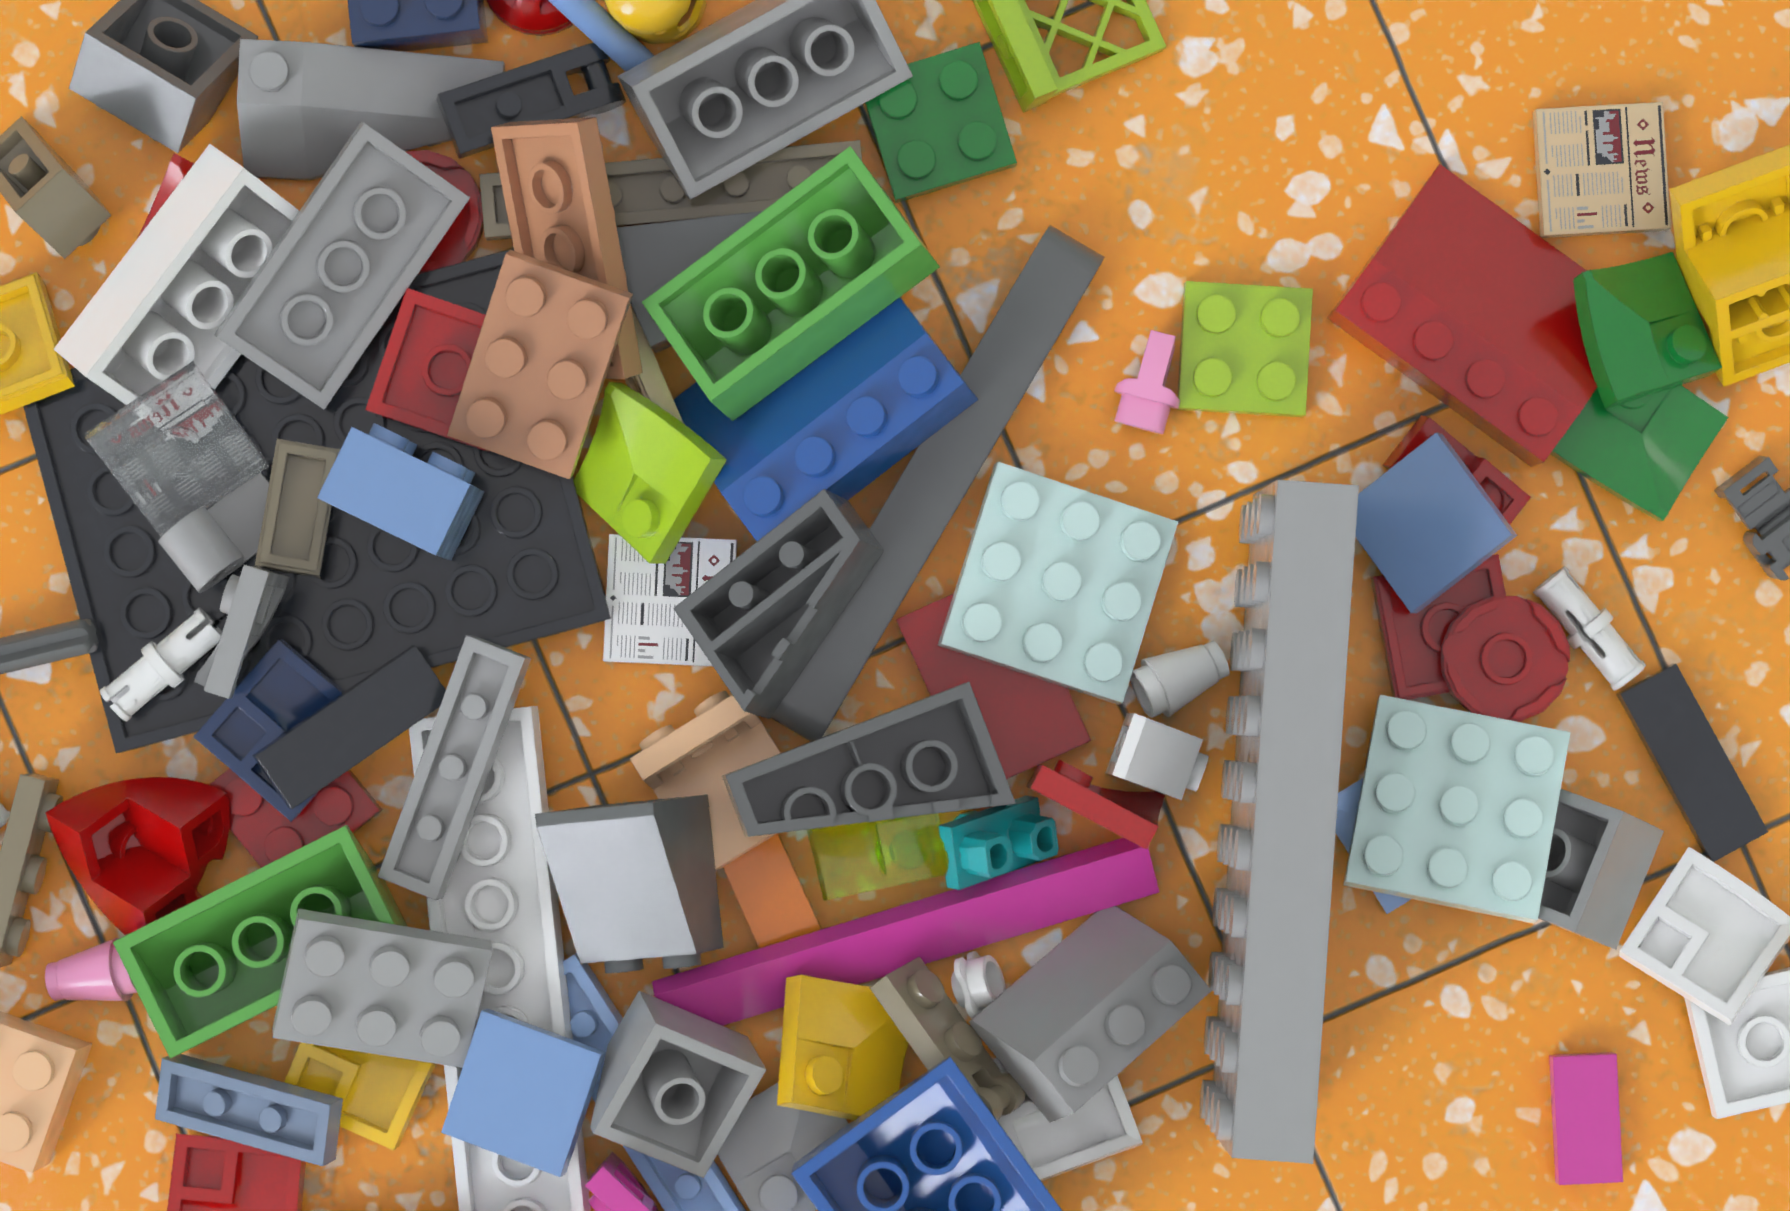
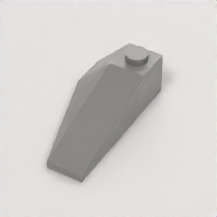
M240 39L237 110L243 166L255 177L262 179L310 181L321 178L360 122L367 124L403 151L452 141L437 102L438 94L505 72L504 61L311 42Z

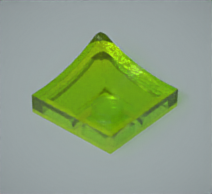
M939 814L807 829L823 901L946 875L948 871V856L939 833V825H941Z

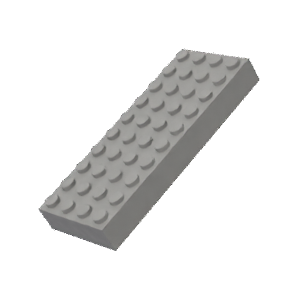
M1276 480L1255 493L1252 502L1242 505L1240 511L1239 543L1249 544L1248 566H1243V569H1237L1234 605L1235 607H1244L1245 616L1244 631L1233 632L1230 670L1241 671L1239 696L1228 697L1226 710V734L1236 735L1235 761L1224 760L1221 784L1222 798L1232 800L1230 824H1220L1217 842V862H1223V865H1228L1226 888H1215L1213 901V926H1218L1219 930H1223L1222 952H1211L1208 986L1211 990H1214V995H1219L1217 1016L1206 1017L1204 1033V1054H1209L1210 1060H1214L1213 1080H1202L1200 1093V1118L1205 1119V1125L1210 1126V1131L1216 1136V1140H1219L1231 1158L1313 1164L1359 485Z

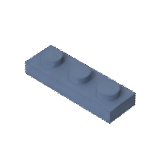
M183 1054L170 1058L168 1055L161 1060L155 1119L323 1167L336 1160L343 1098Z

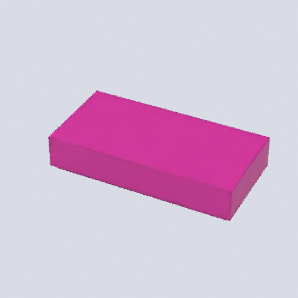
M1614 1052L1549 1055L1555 1183L1558 1185L1623 1182L1617 1054Z

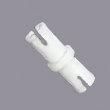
M1564 566L1541 583L1533 593L1542 600L1569 633L1567 637L1569 645L1573 649L1580 647L1611 684L1610 687L1613 691H1616L1637 676L1645 668L1646 664L1638 658L1610 624L1614 618L1606 608L1599 610L1568 573L1569 570L1566 566Z
M197 608L192 616L158 644L150 641L141 649L144 656L108 686H104L99 690L100 694L106 702L110 700L113 702L110 706L111 709L127 722L134 713L165 687L170 685L175 688L183 682L185 678L182 673L218 644L222 635L221 629L219 627L215 629L213 627L215 624L213 619L203 609Z

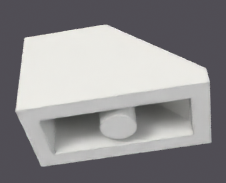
M1126 713L1105 773L1182 800L1186 788L1197 791L1209 756L1199 752L1203 739L1141 715Z

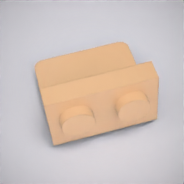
M727 691L719 692L700 703L694 709L697 717L680 728L674 730L672 725H668L648 735L639 744L642 751L630 758L642 780L653 789L658 799L708 794L716 871L775 835L767 834L751 837L744 835L722 775L781 753L758 715L743 711L734 696H729Z

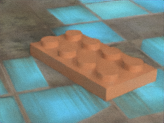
M597 118L518 121L491 127L514 251L628 292L626 272L623 266L615 222V211L610 195ZM631 304L605 379H626L643 373Z

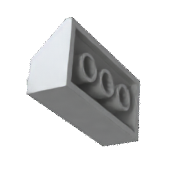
M755 0L617 77L647 134L685 194L691 200L913 77L876 0Z

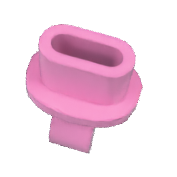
M1154 330L1150 331L1138 378H1127L1116 384L1114 391L1122 395L1115 422L1164 434L1170 408L1178 409L1180 400L1175 393L1165 387L1175 350L1176 336Z

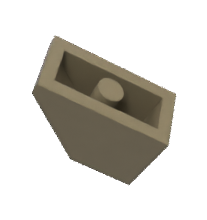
M22 116L0 136V193L15 213L65 259L77 247L90 242L98 233L100 226L112 215L84 181Z

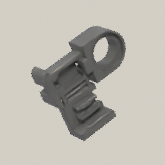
M1758 456L1714 491L1719 498H1724L1729 502L1747 529L1751 530L1755 527L1760 534L1758 536L1757 533L1746 531L1743 536V542L1767 576L1778 580H1788L1790 578L1783 569L1790 565V488L1783 491L1773 477L1779 470L1769 457ZM1766 472L1767 476L1743 494L1741 493V489ZM1767 552L1772 557L1771 559L1766 555Z

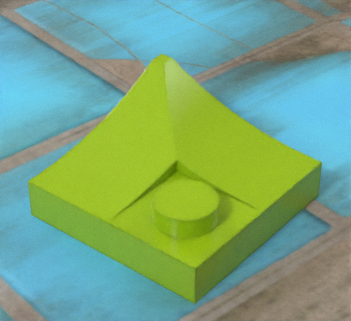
M609 382L604 391L601 414L594 437L574 479L577 494L649 564H666L727 459L693 430L654 402L623 383Z

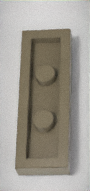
M36 773L20 774L0 850V967L10 965L13 956L20 957L26 947L31 922L23 917L29 894L36 895L43 883L47 859L39 855L45 832L52 833L45 812L63 802V797L56 794L59 779Z

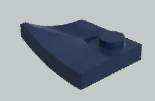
M279 639L236 687L233 698H227L194 735V738L292 822L319 791L295 808L289 809L252 755L345 691L300 655L287 642Z

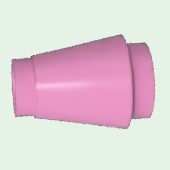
M120 938L112 939L60 959L57 962L48 963L45 969V983L50 997L54 1001L63 999L130 1000L133 993H137L113 944L114 941Z

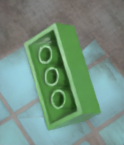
M849 146L642 301V304L709 401L730 420L734 421L940 268V266L856 152Z
M348 825L113 942L170 1058L277 1006L298 909L407 926L385 880L378 877L379 871Z

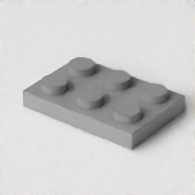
M298 909L272 1027L273 1038L463 1068L472 1041L493 951L491 940Z

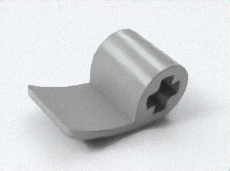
M254 472L208 510L205 507H200L172 526L159 539L158 542L198 593L210 589L257 554L269 482L260 472Z

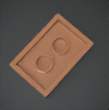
M509 250L505 254L447 436L570 479L575 472L633 294Z

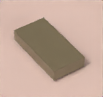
M277 439L255 567L320 578L332 505L317 497L341 449Z

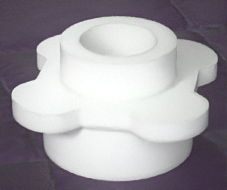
M976 951L967 953V960L963 957L955 959L954 972L951 977L952 990L958 1004L966 1009L969 1017L972 1019L1006 990L1005 980L999 964L991 955L980 957Z

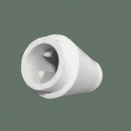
M1211 641L1204 645L1201 644L1144 658L1141 660V667L1132 671L1130 681L1141 707L1149 717L1153 718L1162 713L1170 717L1219 682L1220 679L1229 676L1230 670L1223 651L1215 641Z

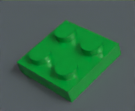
M980 42L907 64L913 77L865 103L895 203L1013 168L1017 165Z

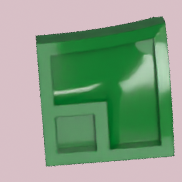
M1673 252L1620 266L1588 270L1573 279L1583 344L1605 409L1708 377L1722 368Z
M1682 385L1605 409L1596 388L1580 414L1550 454L1601 488L1660 522L1664 521L1686 482L1729 417Z

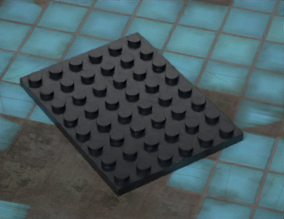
M509 250L418 274L408 288L486 315L505 254ZM404 295L325 409H322L242 354L206 400L207 402L215 397L230 419L186 449H183L175 438L158 428L112 460H109L158 426L153 424L147 430H142L137 421H142V418L145 417L133 409H129L90 435L89 432L128 406L89 380L76 368L70 369L75 387L23 406L79 617L81 620L90 619L96 627L99 645L97 650L89 653L99 690L104 686H108L143 657L141 649L150 641L158 644L192 616L199 607L215 622L213 627L215 629L219 627L223 632L228 614L220 612V604L226 584L232 574L236 576L241 575L244 565L255 567L257 554L210 589L198 593L158 541L182 518L200 507H205L208 510L254 472H260L269 482L277 439L341 449L351 427L369 434L373 423L417 444L412 455L417 459L427 463L432 452H435L475 472L470 484L484 491V494L451 561L431 554L332 506L320 578L266 569L288 576L289 581L272 620L259 641L243 660L236 682L237 686L279 639L287 642L324 675L346 691L412 645L417 646L432 669L456 662L466 635H474L508 648L611 619L580 498L575 487L574 476L566 479L491 451L489 453L365 410ZM144 419L148 425L151 424L149 420ZM140 422V424L145 429L146 425L144 424V422ZM233 423L235 424V426H233L232 428L228 429V430L225 431L224 433L221 432L222 430H224L225 428H227V427L230 426L231 424H233ZM131 425H136L137 430L142 433L132 436L131 430L125 427L129 428ZM112 432L121 433L120 442L111 441ZM216 434L218 435V437H216L215 439H213L212 441H210L209 443H207L191 455H187L189 452H191L192 450H194L195 448H197L198 446H200ZM171 449L170 451H168L167 453H165L164 455H162L161 457H159L158 459H156V460L154 461L155 458H157L158 456H160L161 454H163V453L166 452L167 450ZM132 451L134 452V454H132L131 456H129L128 458H126L125 460H123V461L120 462L119 464H117V465L114 464L115 462H117L118 460H120L121 458H123L124 456H126V455L129 454L130 452H132ZM258 455L260 456L259 458H257L241 470L237 471L236 473H234L218 485H215L216 483H218L219 481H221L222 479H224L225 477H227L228 475H230L231 473H233L234 471H236L237 469H239L240 467H242ZM137 460H140V461H138L137 463H135L134 465H132L131 467H129L128 469H126L125 471H123V472L121 473L122 470H124L125 468H127L128 466H130L131 464H133V463L136 462ZM186 468L189 469V471H187L174 481L170 482L171 478H173ZM147 469L146 472H144L143 474H141L140 476H138L137 478H135V479L132 480L131 482H128V481H130L131 479H133L134 477H136L137 475H139L140 473H142L143 471H145V470ZM192 473L191 476H189L188 478H186L185 480H183V481L180 482L179 484L175 485L176 483H178L179 481H181L182 479H184L185 477H187L188 475H190V474ZM144 478H146V480L156 491L155 495L143 481ZM154 481H156L157 484L160 486V488L162 489L161 491H159L157 487L154 485ZM211 487V492H206V488ZM136 488L143 495L146 501L143 502V500L139 497V495L135 491ZM146 491L150 494V498L145 494ZM202 493L200 497H198L197 499H195L194 501H192L191 503H189L188 505H186L185 507H183L182 509H180L179 511H177L176 513H174L173 515H171L170 517H168L167 519L158 524L159 521H161L162 519H164L165 517H167L168 515H170L171 513H173L174 511H176L177 509H179L180 507H182L183 505H185L186 503H188L189 501H191L192 499H194ZM216 646L182 673L185 678L183 682L175 688L170 685L165 687L134 713L127 722L111 709L110 706L113 702L111 700L106 702L100 694L116 753H124L197 733L227 699L205 692L204 686L194 682L197 672L205 664Z

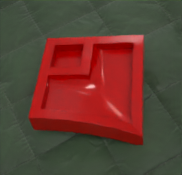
M1058 760L1054 770L1044 765H1037L1026 786L1027 788L1042 794L1147 850L1159 827L1158 817L1165 795L1157 791H1122L1091 785L1092 776L1062 760Z
M176 1133L167 1211H302L306 1162L220 1137Z

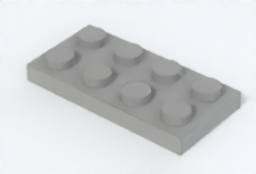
M360 122L214 335L316 405L325 409L470 197L367 124Z

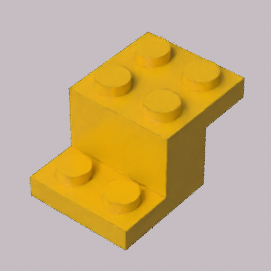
M1790 145L1669 189L1677 263L1697 309L1709 326L1710 340L1722 366L1715 374L1723 387L1790 363Z

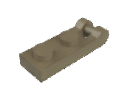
M920 957L887 974L870 988L927 1070H930L951 1056L997 1121L1002 1115L1010 1114L1024 1103L1026 1096L1024 1090L1010 1073L1001 1072L982 1045L980 1036L972 1026L967 1024L945 993L940 979L927 968Z

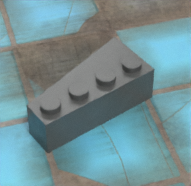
M970 682L959 684L722 775L743 833L747 837L1016 804Z

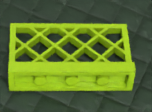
M972 0L1023 113L1045 104L1054 96L1162 52L1167 47L1146 0H1126L1127 3L1121 0H1088L1104 7L1094 36L1060 23L1069 0H1059L1053 19L1029 10L1025 0ZM1112 11L1134 19L1145 42L1126 50L1102 40ZM1037 26L1048 30L1044 41ZM1056 34L1089 47L1082 68L1063 77H1059L1049 55ZM1097 51L1110 56L1093 64Z

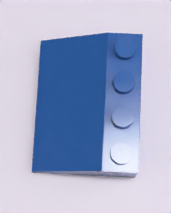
M899 297L734 421L730 420L709 401L697 382L677 396L674 402L683 423L727 459L714 483L754 539L759 541L823 489L849 500L979 399L907 304Z
M951 1056L843 1127L794 1163L791 1172L818 1211H1063Z

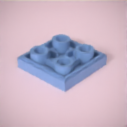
M1436 432L1358 494L1355 537L1410 613L1417 614L1518 536L1441 433Z
M488 1008L481 1010L441 1133L562 1177L567 1172L606 1052Z

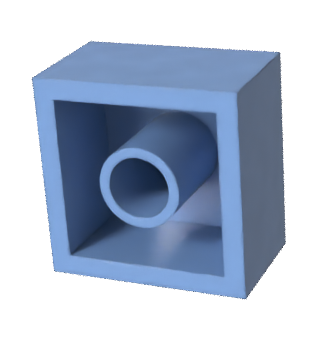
M373 423L369 434L351 427L317 498L431 554L451 561L484 494V491L470 484L475 472L435 452H432L427 463L412 456L417 444Z

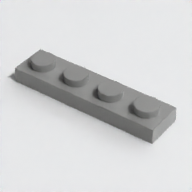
M466 635L380 868L379 878L434 900L443 899L530 664V657L474 635Z

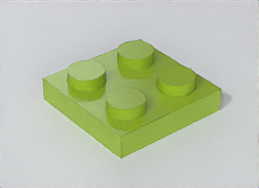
M1186 281L1183 292L1177 396L1180 404L1177 410L1288 417L1306 416L1313 289Z

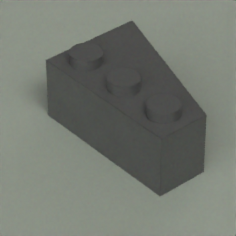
M762 211L617 228L623 266L626 272L628 292L633 294L630 304L655 354L671 347V344L648 313L642 301Z
M823 489L673 609L743 711L770 719L884 550L851 503Z

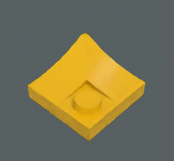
M802 974L786 978L777 1095L778 1106L855 1120L899 1090L908 1042L871 991L870 986L832 981Z
M300 1042L284 1082L343 1098L340 1127L391 1150H395L402 1142L409 1122L436 1064Z

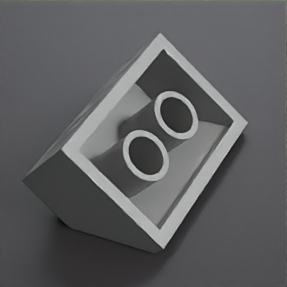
M1113 906L1091 915L968 1023L1051 1123L1075 1113L1212 990L1170 939L1117 906Z

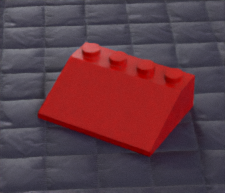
M1441 164L1436 167L1327 317L1335 325L1530 467L1545 462L1597 388L1583 344L1573 283L1575 277L1587 270Z

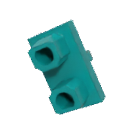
M1025 795L1014 799L1016 804L994 806L979 812L976 810L959 814L953 821L939 825L940 837L948 854V871L945 876L947 888L961 890L1057 855L1059 847L1056 823L1053 818L1040 815L1038 797Z

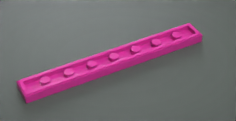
M1120 838L1005 873L961 890L953 889L654 980L652 981V986L656 998L723 1026L784 1007L787 977L802 974L858 985L884 977L918 957L927 964L1150 896L1160 891L1149 849L1147 848L1146 850L1125 838Z

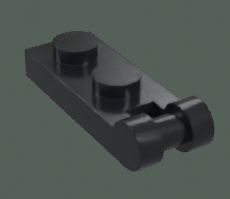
M593 42L438 94L437 102L458 158L461 159L494 148L491 131L493 126L518 121L582 118L588 115L604 113L623 105L626 99L619 83H612L606 67L610 57ZM582 73L589 91L574 95L567 76Z

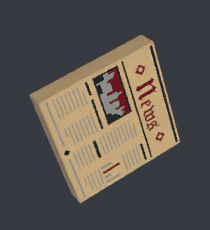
M1663 102L1536 109L1532 112L1541 238L1659 232L1671 229Z

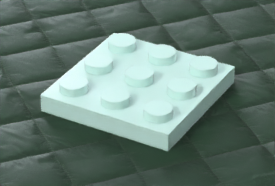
M997 462L994 464L938 646L1117 705L1122 704L1178 521Z
M1380 695L1376 705L1343 885L1535 924L1539 916L1571 732Z

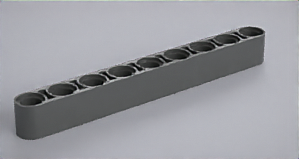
M1049 225L961 373V377L979 400L918 446L869 529L884 552L771 716L773 720L810 742L823 737L1105 258L1103 255Z

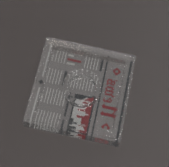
M194 361L85 432L87 442L160 537L191 512L200 507L207 509L269 467L265 457Z

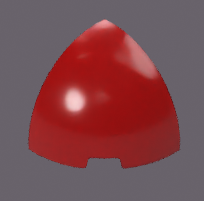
M147 777L122 780L82 792L45 812L55 841L73 874L97 907L125 936L202 898L203 896L198 892L197 887L208 863L213 859L223 860L229 836L230 806L228 793L214 786L189 779Z

